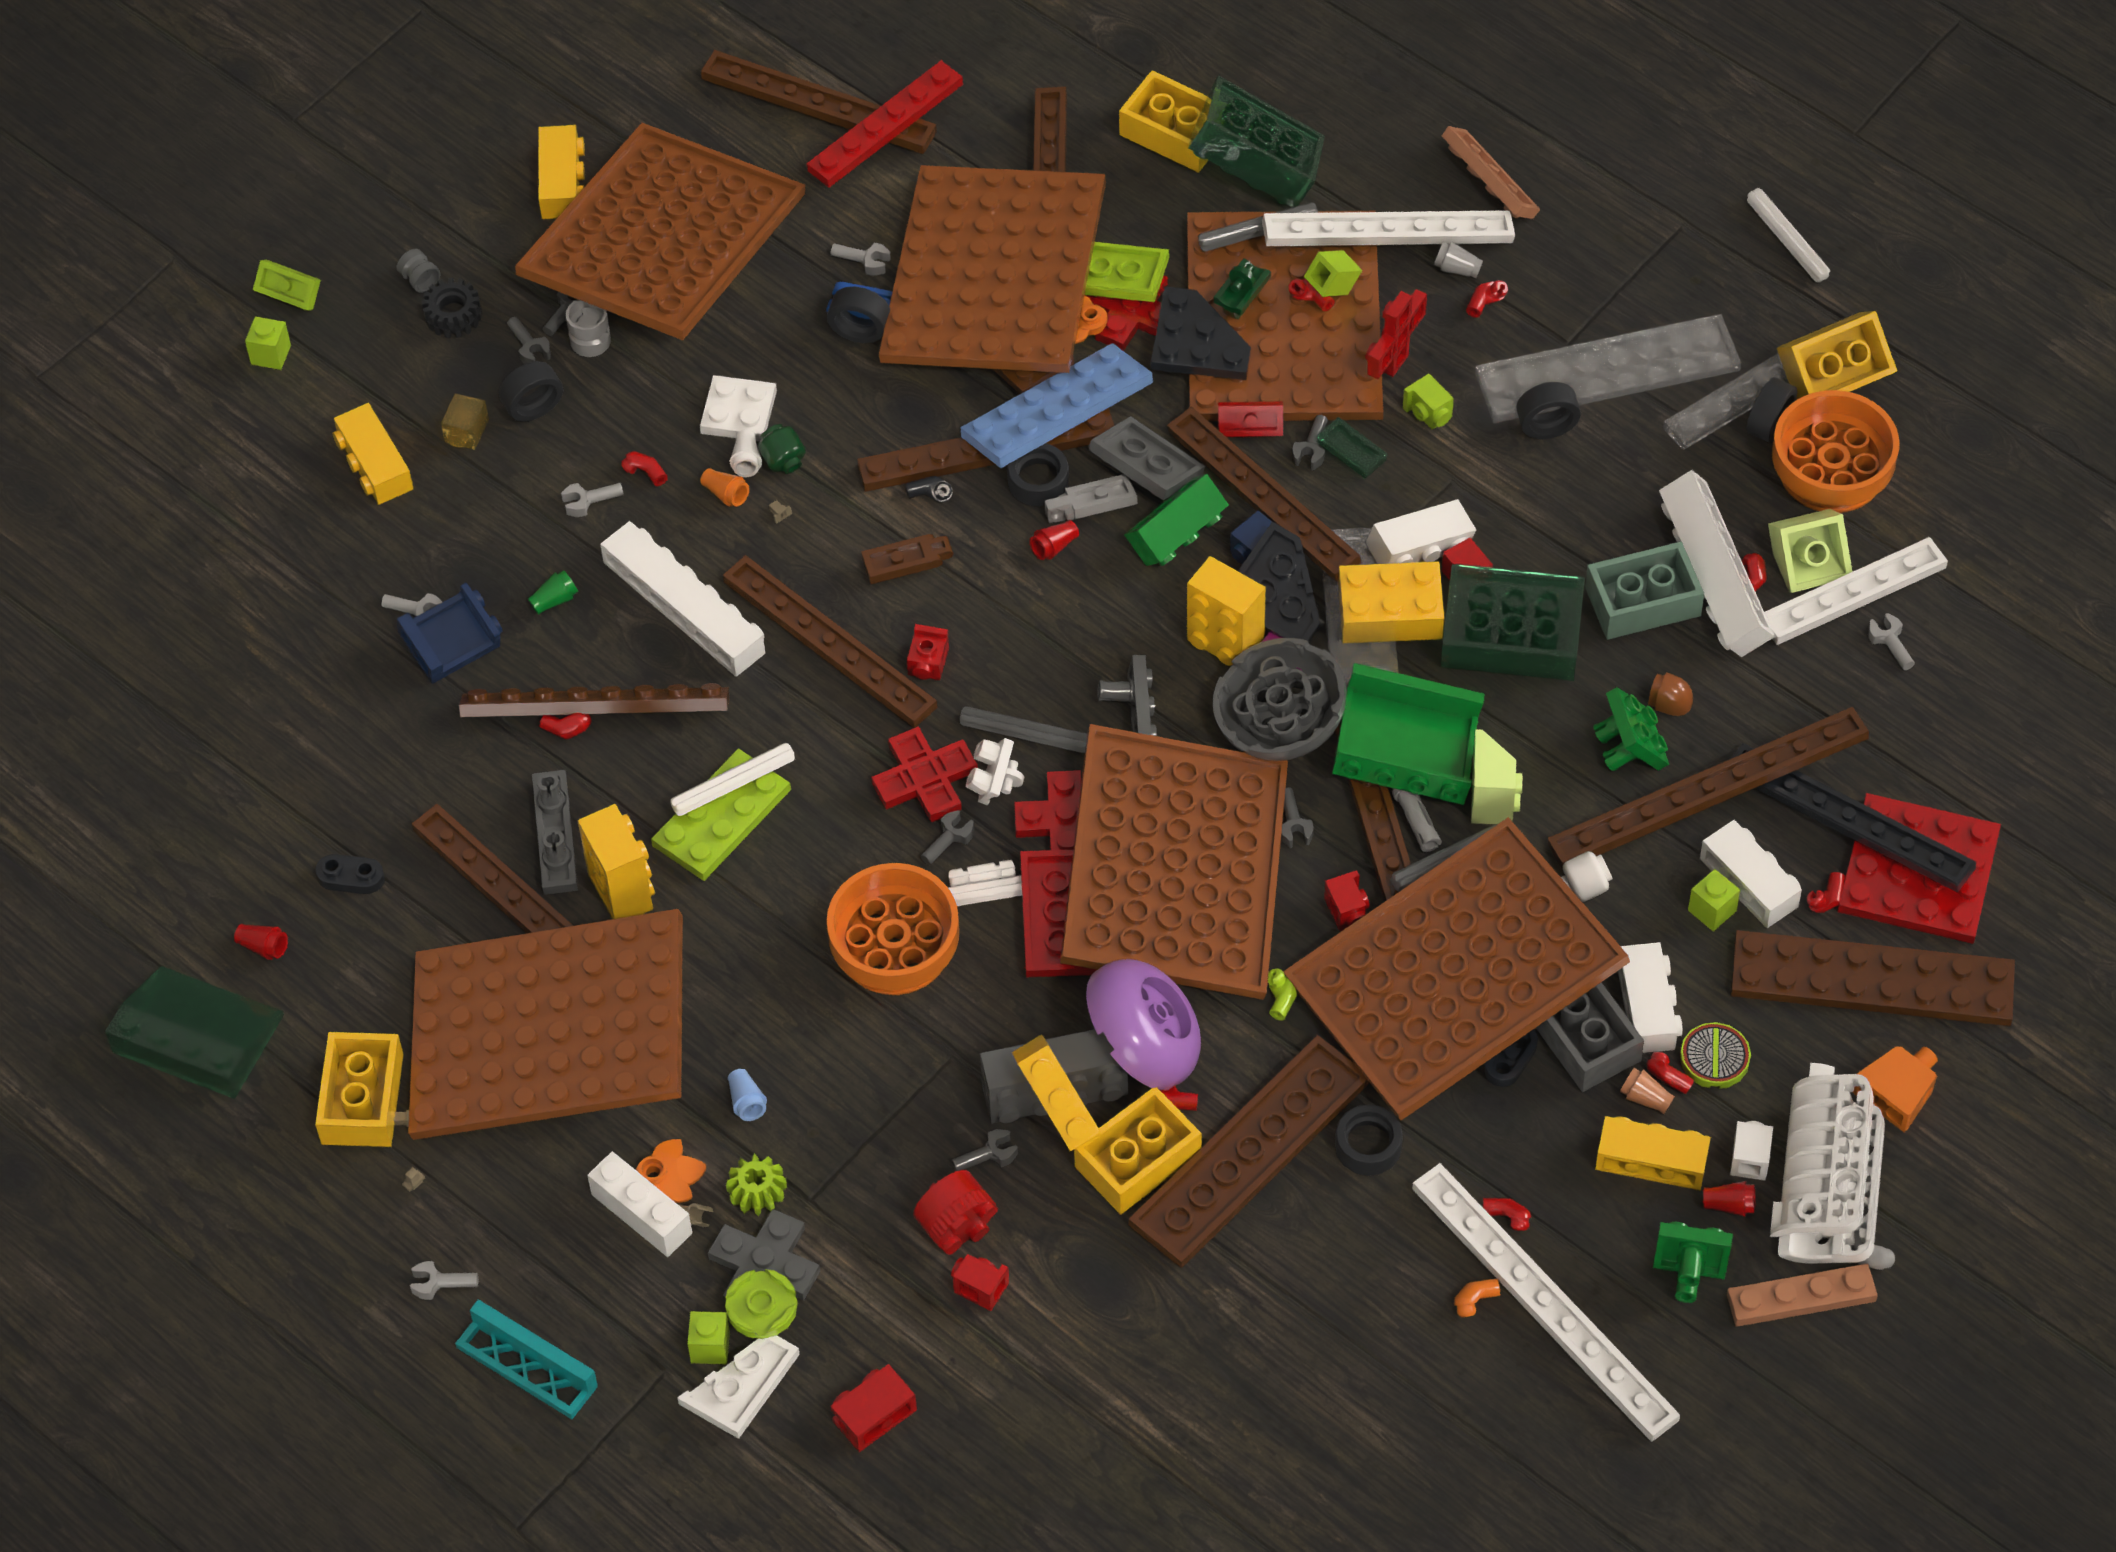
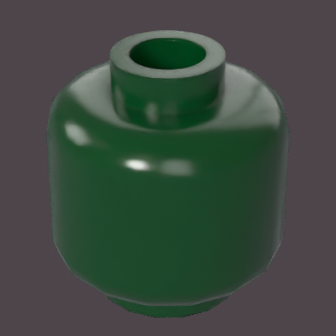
M777 424L761 434L758 450L771 471H784L786 474H789L801 467V460L806 454V449L792 427H783L782 424Z

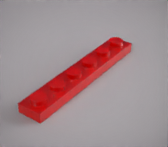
M942 60L810 160L807 163L808 172L830 188L963 85V76Z

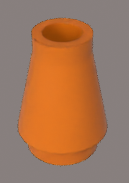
M712 468L706 469L701 476V485L709 489L727 506H740L748 497L749 485L741 476L715 471Z

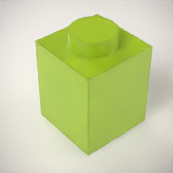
M1343 250L1322 251L1317 253L1304 278L1322 297L1343 296L1349 294L1363 270Z
M255 316L245 340L251 365L281 370L291 347L286 322Z
M1714 869L1691 889L1688 911L1714 932L1737 911L1740 889Z
M690 1311L688 1349L691 1363L727 1364L730 1336L727 1312Z

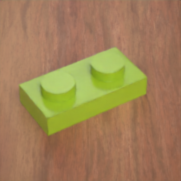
M265 259L260 260L253 290L308 311L314 308L321 280Z

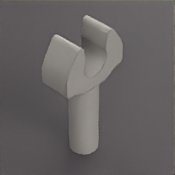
M874 243L866 251L833 244L831 248V256L861 262L865 267V274L874 276L885 273V263L874 261L875 259L882 261L891 260L890 251L879 243Z
M579 483L569 485L561 492L563 502L579 500L565 505L567 515L574 517L586 516L591 503L624 495L621 483L590 491L584 490Z
M429 593L418 602L387 594L382 599V607L414 614L415 617L442 603L436 595Z
M1886 613L1884 624L1888 630H1881L1878 624L1871 619L1868 631L1871 643L1886 644L1903 670L1912 668L1915 662L1898 639L1903 626L1901 621L1895 616Z
M424 1261L411 1268L415 1278L426 1277L430 1279L423 1284L414 1283L410 1285L412 1294L424 1300H432L436 1291L442 1287H478V1273H440L435 1269L433 1261Z

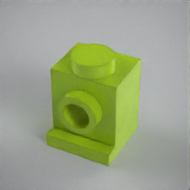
M1427 374L1404 389L1403 409L1406 412L1412 410L1414 416L1419 421H1424L1433 430L1437 426H1444L1452 418L1454 398L1430 374Z

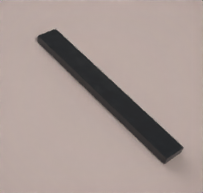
M1742 743L1730 759L1754 748ZM1797 770L1754 788L1957 893L1976 869V861Z

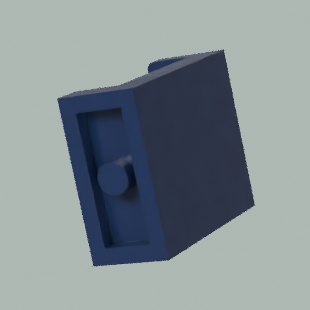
M466 582L460 585V593L412 619L409 613L397 618L398 634L432 684L500 647V633L503 631L499 621L494 615L489 617L483 608L485 607V602L481 594L476 589L472 591Z

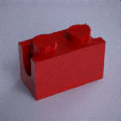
M887 1364L881 1370L875 1369L868 1373L862 1383L852 1391L847 1390L837 1396L833 1405H831V1410L835 1414L832 1420L860 1453L917 1411L916 1396L893 1368Z

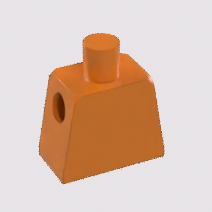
M1896 1046L1857 1074L1868 1079L1874 1096L1873 1105L1880 1109L1883 1117L1902 1132H1905L1934 1090L1937 1075L1931 1068L1937 1063L1938 1059L1935 1053L1927 1047H1922L1913 1056L1903 1047ZM1860 1086L1854 1087L1852 1093L1856 1096L1858 1091H1862Z

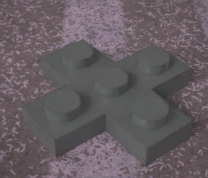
M772 1209L757 1237L724 1224L708 1252L709 1260L737 1271L723 1294L725 1303L727 1290L736 1278L747 1271L755 1270L758 1272L765 1271V1269L774 1270L786 1276L794 1286L796 1297L805 1300L820 1273V1265L792 1253L805 1230L804 1222Z

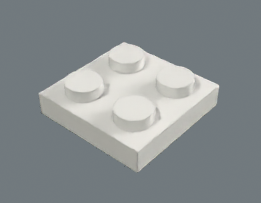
M713 375L700 424L701 434L736 438L739 431L746 429L755 433L756 441H761L760 436L767 430L777 392L776 383Z

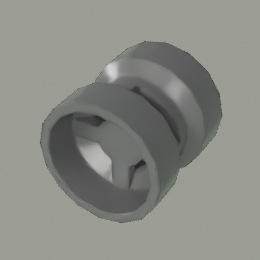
M420 249L409 250L397 263V271L405 279H409L410 285L417 292L423 293L428 291L429 287L432 284L435 286L440 279V270L432 262H428L427 256Z

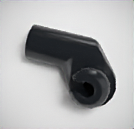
M929 476L905 483L909 499L926 495L936 501L945 502L952 497L953 490L951 485L937 476Z

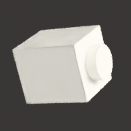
M1757 1121L1737 1122L1730 1170L1731 1176L1766 1180L1773 1126H1767Z

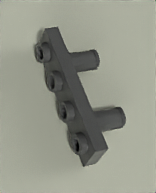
M1132 655L1127 673L1128 681L1099 680L1097 688L1098 702H1127L1130 705L1132 732L1157 736L1156 725L1151 724L1150 716L1153 717L1154 697L1148 694V689H1151L1152 669L1146 668V655Z
M566 770L532 774L543 893L547 895L578 891Z

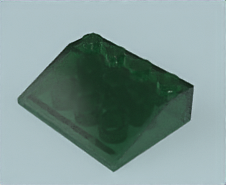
M1218 75L1193 129L1188 149L1193 151L1197 157L1204 160L1207 159L1220 166L1225 173L1236 175L1245 180L1252 188L1268 193L1280 204L1296 207L1299 206L1315 183L1325 135Z
M1452 564L1441 667L1574 681L1585 577Z
M161 966L121 1004L105 1033L113 1053L235 1099L284 1013L281 1010Z

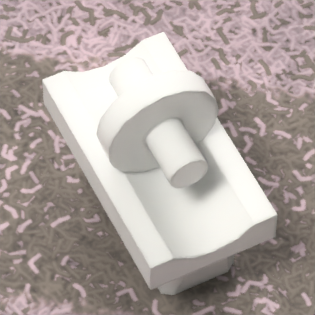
M1004 738L1001 742L996 743L983 739L977 744L974 759L986 763L988 766L986 771L976 767L972 769L968 775L966 787L980 794L978 802L988 805L990 798L998 797L1000 791L1004 794H1010L1012 787L1022 786L1025 777L1021 772L1017 771L1018 762L1009 760L1014 741Z

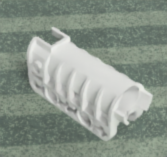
M1810 1063L1809 1077L1798 1081L1792 1089L1781 1202H1773L1770 1237H1779L1778 1255L1789 1261L1798 1263H1857L1868 1259L1874 1249L1885 1121L1880 1109L1873 1105V1091L1866 1077L1858 1074L1834 1075L1835 1068L1833 1066L1820 1063ZM1860 1086L1862 1091L1857 1093L1856 1104L1853 1102L1850 1092L1854 1091V1087ZM1869 1145H1872L1874 1149L1869 1155ZM1865 1206L1866 1208H1868V1213L1863 1217V1211ZM1854 1230H1858L1862 1244L1858 1246V1250L1853 1251L1850 1245H1854ZM1821 1239H1829L1825 1244H1818Z

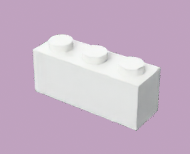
M1457 499L1374 524L1366 545L1378 564L1434 562L1443 556L1444 551L1468 538L1472 539L1476 528Z
M1733 820L1703 840L1700 859L1711 871L1716 869L1740 889L1739 900L1766 928H1769L1798 908L1802 892L1799 882L1794 876L1785 873L1778 865L1773 854L1769 851H1764L1756 843L1753 834L1747 828H1742Z
M1660 942L1621 946L1628 954L1630 963L1618 970L1627 1018L1644 1039L1643 1053L1675 1050L1677 1036H1682V1021L1680 1015H1674L1673 1006H1676V991L1674 985L1668 984L1667 976H1670L1671 973L1669 956L1662 954Z
M613 1151L587 1175L591 1195L665 1256L669 1257L692 1234L689 1213Z

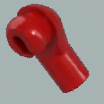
M1497 280L1477 286L1466 308L1467 314L1471 317H1480L1485 305L1498 302L1508 293L1507 284L1502 280Z
M631 451L621 461V466L627 473L634 474L638 468L645 471L655 486L663 485L668 479L667 474L654 457Z
M1757 553L1746 554L1742 558V563L1745 565L1744 568L1756 592L1767 580L1765 560Z
M582 713L570 714L562 719L553 715H543L539 727L563 739H571L587 730L591 725V717L589 714Z
M1840 872L1830 873L1827 890L1823 892L1817 890L1816 894L1814 891H1811L1807 895V903L1810 910L1816 913H1824L1839 906L1846 876Z
M1653 1053L1651 1059L1647 1061L1648 1072L1667 1085L1686 1094L1690 1090L1694 1079L1670 1066V1059L1665 1053Z
M1176 1086L1169 1090H1160L1177 1109L1197 1110L1198 1094L1179 1092Z

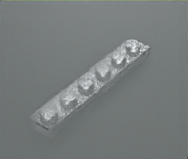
M1777 353L1664 421L1663 429L1684 450L1751 410L1759 393L1771 378L1776 377L1789 383L1779 354Z

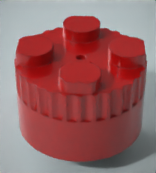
M959 1170L949 1174L940 1181L938 1180L936 1184L935 1182L932 1183L929 1190L917 1203L913 1216L937 1246L946 1254L951 1255L969 1239L977 1242L989 1232L990 1228L987 1226V1223L997 1213L998 1207L968 1170Z

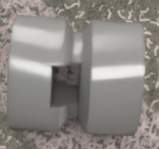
M579 299L573 301L566 311L567 327L572 349L580 356L595 357L603 354L611 343L607 310Z

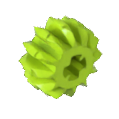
M754 1153L751 1162H746L740 1158L738 1161L739 1168L730 1167V1179L726 1182V1189L730 1194V1202L733 1206L740 1205V1209L744 1214L753 1208L755 1214L759 1217L761 1208L765 1207L772 1211L775 1208L774 1202H783V1191L787 1188V1181L782 1176L783 1169L780 1164L773 1165L772 1159L769 1156L763 1161H759L758 1156Z

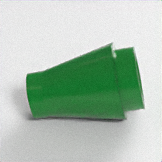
M563 570L558 574L554 572L527 599L539 615L543 611L574 599L573 595L578 592V589Z

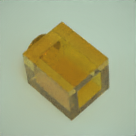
M454 394L441 422L446 443L459 448L476 449L489 420L485 401Z

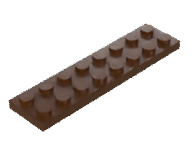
M1736 930L1731 996L2011 1026L2013 1020L2015 959Z
M1317 1035L1129 1218V1226L1182 1269L1370 1082L1355 1063Z

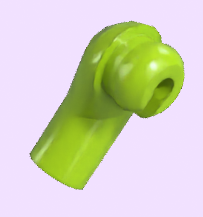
M1276 968L1268 973L1269 988L1276 998L1269 1014L1273 1018L1283 1021L1296 999L1297 991L1291 981L1284 975V972Z

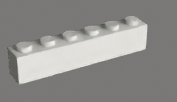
M1690 470L1659 490L1664 501L1661 504V508L1667 518L1673 522L1675 528L1672 529V533L1677 542L1682 541L1704 591V598H1706L1709 604L1706 607L1707 614L1719 627L1720 632L1717 636L1720 643L1726 650L1731 649L1743 657L1775 636L1707 482Z
M629 521L600 544L604 564L734 676L737 677L765 654V636L760 627L755 623L750 624L733 604L727 605L720 599L717 591L712 586H705L697 579L696 574L690 567H683L679 564L670 550L666 547L661 548L644 528L638 529Z

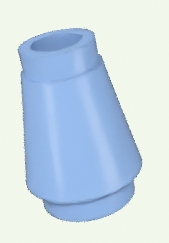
M745 1069L732 1071L728 1075L734 1113L744 1121H753L760 1118L766 1111L767 1099Z

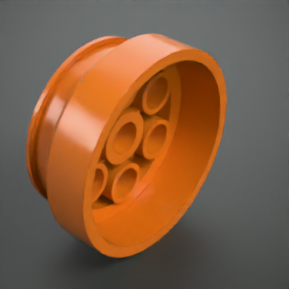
M1819 391L1797 399L1781 414L1774 433L1772 460L1783 486L1796 501L1816 511L1832 509L1836 512L1844 513L1856 510L1869 503L1890 482L1895 471L1899 452V435L1894 422L1886 411L1868 398L1846 391Z
M887 863L866 868L846 880L836 891L830 902L827 913V930L831 953L839 967L847 975L870 991L886 995H901L920 990L939 976L953 958L957 949L959 917L955 899L943 881L923 868L902 863ZM907 912L916 913L914 915H905ZM875 914L882 915L878 918L870 917ZM927 936H933V937H935V938H933V939H931V940H925V939H923L924 937H927ZM891 939H900L898 942H889ZM858 941H864V942H866V943L861 944V945L854 944V943H856V942H858ZM911 963H918V965L912 967L907 966ZM878 965L885 966L882 969L873 968Z

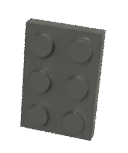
M1131 416L1092 439L1089 446V451L1162 500L1173 495L1192 478L1203 475L1205 468L1203 464Z

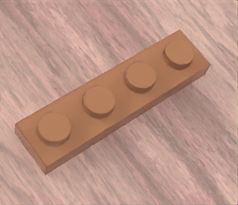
M1448 126L1442 137L1449 143V150L1468 164V171L1485 182V189L1505 204L1504 209L1505 211H1510L1511 216L1514 218L1534 219L1540 208L1466 129Z
M1868 1264L1728 1288L1727 1298L1736 1327L1876 1302L1878 1296Z

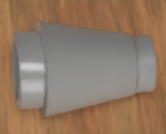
M1443 242L1434 266L1440 267L1442 272L1477 278L1483 260L1478 259V257L1453 242L1451 244Z

